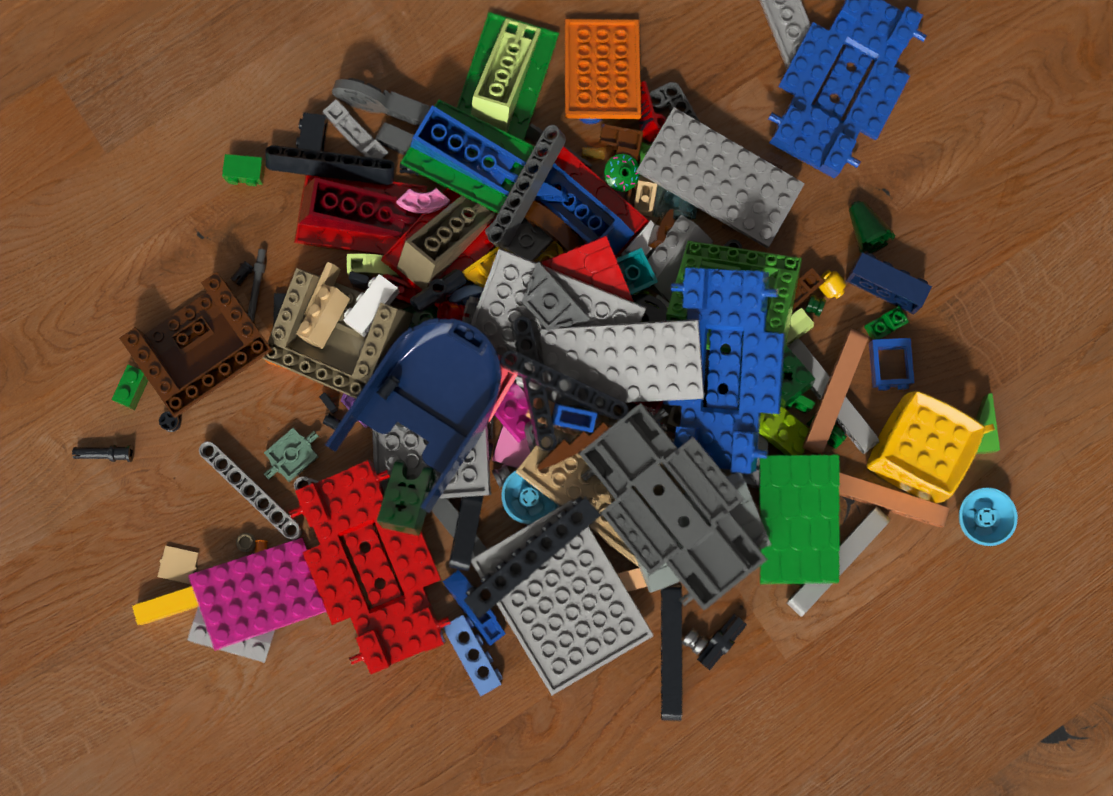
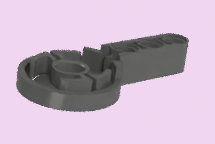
M353 78L336 80L332 89V93L336 98L354 108L372 113H385L416 126L421 125L431 106L392 91L391 94L387 90L381 93V90L370 83L366 85L364 84L365 81Z

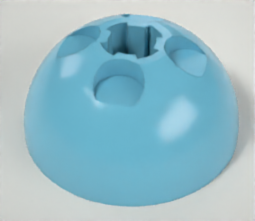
M516 471L510 474L504 482L501 493L504 509L512 519L519 523L529 525L555 510L558 506L515 473Z
M981 488L973 491L963 500L959 509L958 518L962 531L970 540L980 545L995 546L1005 542L1012 536L1017 526L1018 516L1013 501L1005 493L994 488Z

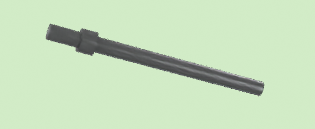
M264 249L258 250L257 262L254 263L253 268L255 274L248 308V315L253 322L262 273L265 272L266 266L264 265L266 250Z

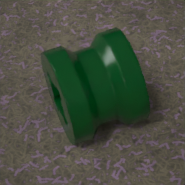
M812 294L805 312H813L815 316L819 317L826 299H819L816 295Z

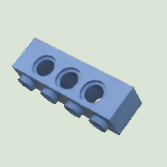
M462 615L451 621V624L444 626L443 629L477 691L482 696L502 684L500 680L503 677L498 668L493 669L491 665L493 659L488 651H483L481 646L484 643L479 634L475 635L472 628L474 625L469 617L465 618ZM463 631L468 632L470 635V639L466 643H462L459 640V635ZM471 649L479 651V658L477 660L469 658L468 653ZM481 666H486L489 669V675L485 678L480 677L478 674V669Z

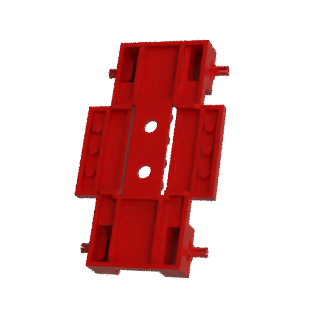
M372 460L365 461L348 470L296 490L295 493L299 500V507L289 510V514L296 512L290 515L291 518L303 514L307 519L309 527L314 528L320 545L302 552L331 624L334 625L351 618L358 635L356 641L360 653L349 657L352 665L363 660L367 665L370 675L418 653L427 652L444 645L446 640L441 628L451 624L448 616L437 620L424 589L425 586L440 581L441 576L422 530L420 536L384 529L377 522L385 495L380 481L390 478V474H387L389 473L388 470L377 474ZM374 522H375V524H376V527H377V529H378V532H379V534H380V537H381V539H382V541H383V544H384V546H385V549H386V551H387V554H388V556H389V558H390V561H391V563H392V566H393V568H394V570H395V573H396V575H397V578H398V580H399V583H400V585H401V587H402V590H403V592H404V595H402V593H401V590H400V588H399V586H398V583H397V581H396V578H395V576H394V574H393V571H392L391 566H390V564H389V561H388V559H387V557H386V554H385V552H384V549H383V547H382V544H381V542H380V540H379V537H378L377 532H376V530H375V527H374V525H373ZM340 536L345 538L346 545L350 550L353 562L357 567L361 581L373 606L371 609L363 595ZM366 541L371 545V550L368 553L360 550L362 542ZM377 578H383L386 581V586L383 589H378L375 586Z

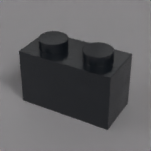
M303 113V119L300 118L299 130L301 132L300 136H297L296 139L297 148L324 151L328 127L326 115Z

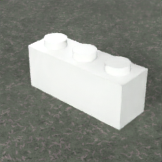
M380 274L377 278L373 277L368 284L369 288L365 293L362 292L357 297L355 306L353 308L350 307L344 315V322L363 337L370 331L380 302L390 305L400 292L395 285Z

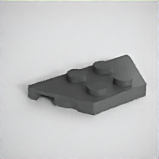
M538 261L522 299L523 304L548 331L588 321L590 316L547 268Z

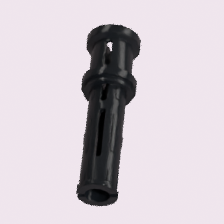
M116 445L109 447H73L72 455L73 459H109L111 462H116V460L132 462L134 448L132 445H127V447H117Z

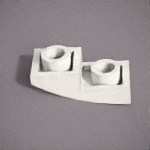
M651 220L632 240L625 251L631 253L642 248L645 256L650 252L652 248L648 247V243L655 225Z

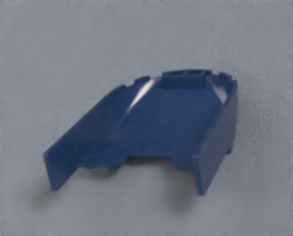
M431 319L408 329L392 345L327 441L326 446L336 452L357 421H361L380 434L389 433L396 423L399 422L427 440L429 443L422 453V459L427 465L442 474L421 505L423 510L430 513L471 449L476 446L496 404L501 386V366L493 345L477 328L456 319ZM392 374L400 381L399 387H396L387 400H385L376 392L385 383L386 377Z

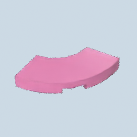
M437 188L427 193H418L409 189L396 202L405 210L424 214L444 208L450 203V199Z

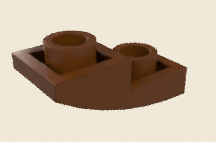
M673 209L664 213L655 223L650 234L648 247L656 248L665 241L666 231L674 225Z

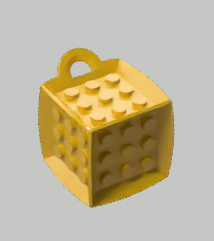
M913 391L902 397L878 437L880 442L874 446L866 466L882 479L916 497L933 503L944 502L952 496L975 457L983 435L994 431L995 428L993 424L983 426L969 415L937 398L919 391Z

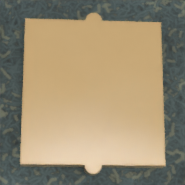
M165 546L163 557L159 561L161 565L157 577L191 584L189 575L197 570L196 564L199 553Z

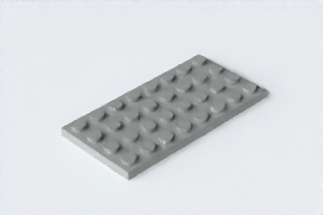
M675 107L636 171L765 248L770 246L805 184Z
M699 319L568 326L550 331L546 328L540 329L544 365L622 402L704 399ZM544 371L545 382H549L550 374ZM561 380L559 386L563 391H566L568 383L565 380ZM546 388V395L549 401L562 405H580ZM580 388L577 392L578 397L584 399L586 392ZM598 396L595 403L602 404L604 401Z

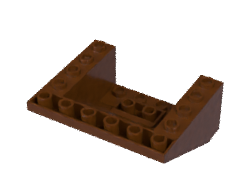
M218 272L201 282L207 291L205 294L146 334L135 327L119 338L174 418L272 352V349Z

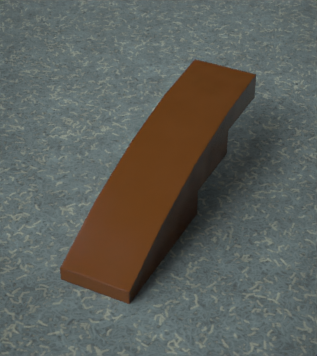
M602 421L593 430V433L591 432L589 435L585 431H581L570 443L563 438L536 465V468L540 471L577 454L593 443L609 427Z

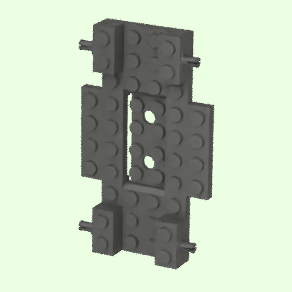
M640 403L579 453L589 466V469L581 477L587 481L595 474L615 498V501L600 513L649 575H652L666 563L688 590V593L679 599L680 602H683L682 604L685 606L694 599L703 610H706L768 560L762 553L760 545L769 538L765 536L764 532L756 539L751 538L729 513L745 499L697 440L692 437L677 449L661 428L659 422L668 413L662 408L656 415H652ZM661 463L666 466L712 524L710 527L661 468ZM658 484L662 485L665 489L664 494L661 496H656L653 492L654 487ZM633 486H635L638 489V491L642 494V496L646 499V501L650 504V506L654 509V511L658 514V516L662 519V521L666 524V526L682 544V546L684 547L683 549H681L678 546V544L674 541V539L670 536V534L654 516L651 510L647 507V505L643 502V500L632 488ZM681 516H687L690 520V524L685 528L681 527L678 523Z

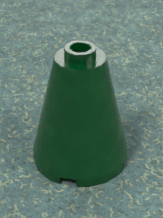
M856 201L851 204L849 214L861 253L866 251L870 254L875 253L888 245L887 241L890 238L893 241L895 238L893 230L865 201Z

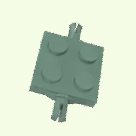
M292 428L264 452L270 460L272 467L263 474L270 479L278 472L288 482H291L319 458L310 444L319 436L313 430L305 438Z

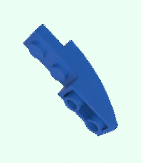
M459 570L442 581L489 646L506 634L491 610L478 618L465 603L464 599L467 596L465 593L472 585Z

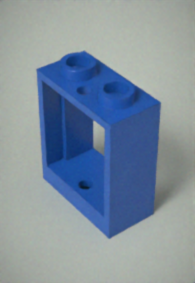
M911 338L877 339L869 343L872 388H878V391L890 390V387H897V390L909 389V386L915 383ZM904 349L907 379L881 380L878 350Z

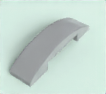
M336 99L323 111V114L326 115L336 129L364 157L383 159L388 154L383 146L376 139L374 140Z

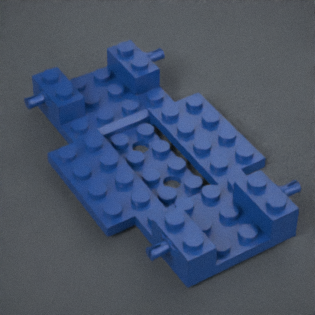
M844 0V4L830 30L813 22L778 86L794 95L782 118L771 112L768 120L778 125L769 143L834 179L840 174L846 163L857 168L861 161L851 156L852 149L857 142L856 138L860 132L874 140L880 135L910 75L894 66L910 39L915 37L923 42L927 37L926 34L918 31V24L923 15L908 6L901 11L883 0ZM843 44L846 45L816 103L813 105L812 102ZM872 60L875 61L845 120H840ZM848 63H853L856 66L854 72L847 70L846 65ZM831 94H837L839 96L838 103H832L830 101Z
M685 268L683 284L672 283L671 286L679 288H671V291L683 292V308H687V320L699 319L703 387L707 332L711 329L710 355L708 358L709 375L707 377L708 392L706 396L707 407H704L703 399L663 401L665 405L682 406L681 425L676 426L675 439L672 443L679 449L694 437L718 468L731 469V472L751 474L757 471V458L767 459L768 457L766 455L768 450H758L760 413L780 414L785 334L765 332L768 297H778V294L770 293L778 292V289H768L769 272ZM723 344L730 345V354H722L721 346ZM722 383L727 384L729 387L728 393L724 395L718 390L719 385Z

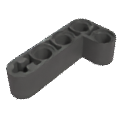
M667 83L649 93L651 100L657 99L660 101L659 104L652 103L655 113L667 107L671 112L674 107L682 106L685 109L683 113L699 121L677 83ZM674 91L676 95L670 96L667 92Z

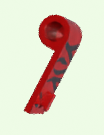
M642 81L640 83L641 119H638L640 130L643 132V138L654 142L667 119L665 116L654 112L647 83Z

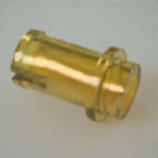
M586 145V147H582V158L586 160L588 158L605 159V147L597 148Z

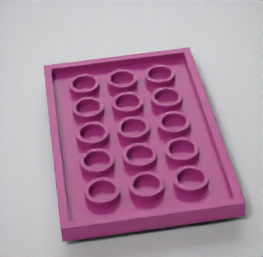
M303 538L189 575V580L214 651L327 612L302 553L307 551Z

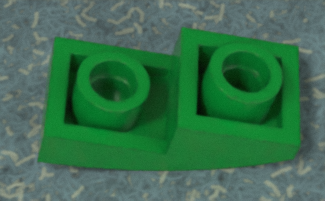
M900 306L868 323L864 328L872 340H877L909 323Z

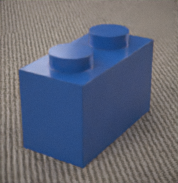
M555 403L552 423L593 433L597 413Z

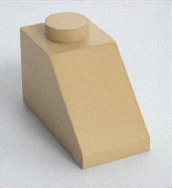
M640 174L634 208L642 215L652 217L657 184Z

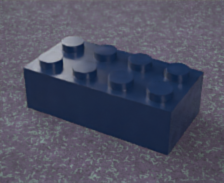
M863 252L855 261L846 279V282L897 307L900 306L901 309L913 315L923 306L932 288L926 280L916 279L910 276L909 272L895 269L891 263L881 262L873 254Z

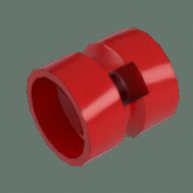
M445 301L438 308L437 318L462 321L463 317L469 318L470 314L464 313L465 305H457L456 303Z

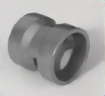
M692 628L683 639L682 644L692 648V652L698 655L709 639L705 636H700L698 631Z

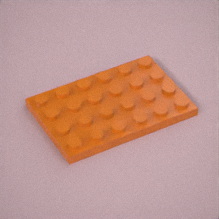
M565 19V118L641 119L639 20Z

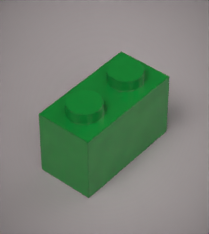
M225 154L222 177L227 183L232 185L246 183L248 186L263 185L265 161L262 157Z
M127 365L111 400L135 410L148 383L144 373L140 369Z

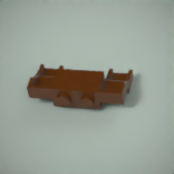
M602 124L599 143L613 146L611 157L622 153L633 157L639 165V151L643 132ZM623 169L622 175L626 176L627 171ZM632 189L624 192L616 191L629 203Z

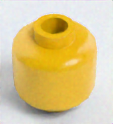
M828 270L820 276L825 282L819 289L827 298L835 297L837 299L845 293L846 281L837 271L831 272Z

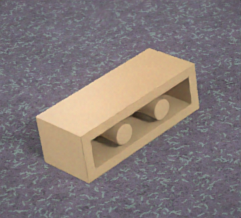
M323 284L296 335L308 344L323 349L350 298L337 288Z

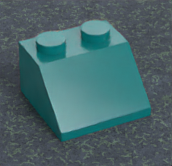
M642 248L616 259L631 296L658 283Z

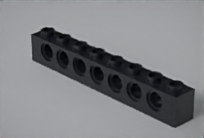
M579 496L571 503L573 505L568 511L566 509L562 510L556 516L558 520L553 524L548 522L541 528L543 532L536 537L534 534L526 541L528 544L523 549L517 548L511 554L513 558L508 562L503 560L495 567L497 571L494 574L488 573L480 580L482 582L481 585L477 588L472 586L465 593L467 595L464 599L465 603L478 618L482 617L601 516L600 511L587 496L584 498ZM574 512H580L583 519L575 522L571 515ZM558 525H565L568 530L567 533L564 535L559 534L556 530ZM545 537L550 538L552 545L544 547L541 540ZM529 550L535 551L537 558L529 560L526 552ZM514 563L520 564L522 571L519 573L513 572L511 565ZM503 576L507 583L501 586L497 584L496 578ZM481 590H490L491 597L484 598L481 595Z

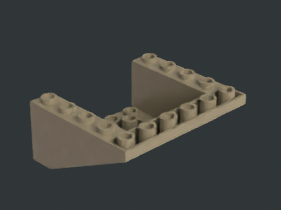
M296 268L268 340V345L272 352L262 359L353 398H357L392 345L408 330L413 313L391 304L388 305L380 302L370 331L363 337L344 322L346 311L350 307L353 308L357 303L356 299L361 292L335 282L333 287L340 290L350 300L323 349L312 346L296 335L306 317L304 313L321 276Z

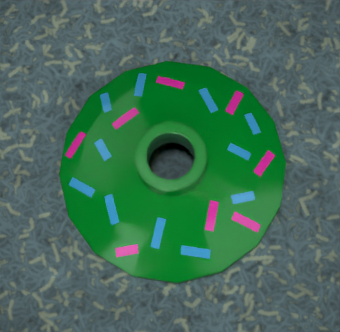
M623 153L611 157L604 169L605 181L609 187L620 192L628 191L635 187L640 176L636 172L639 167L637 161L630 155ZM623 169L627 171L626 176L622 175Z

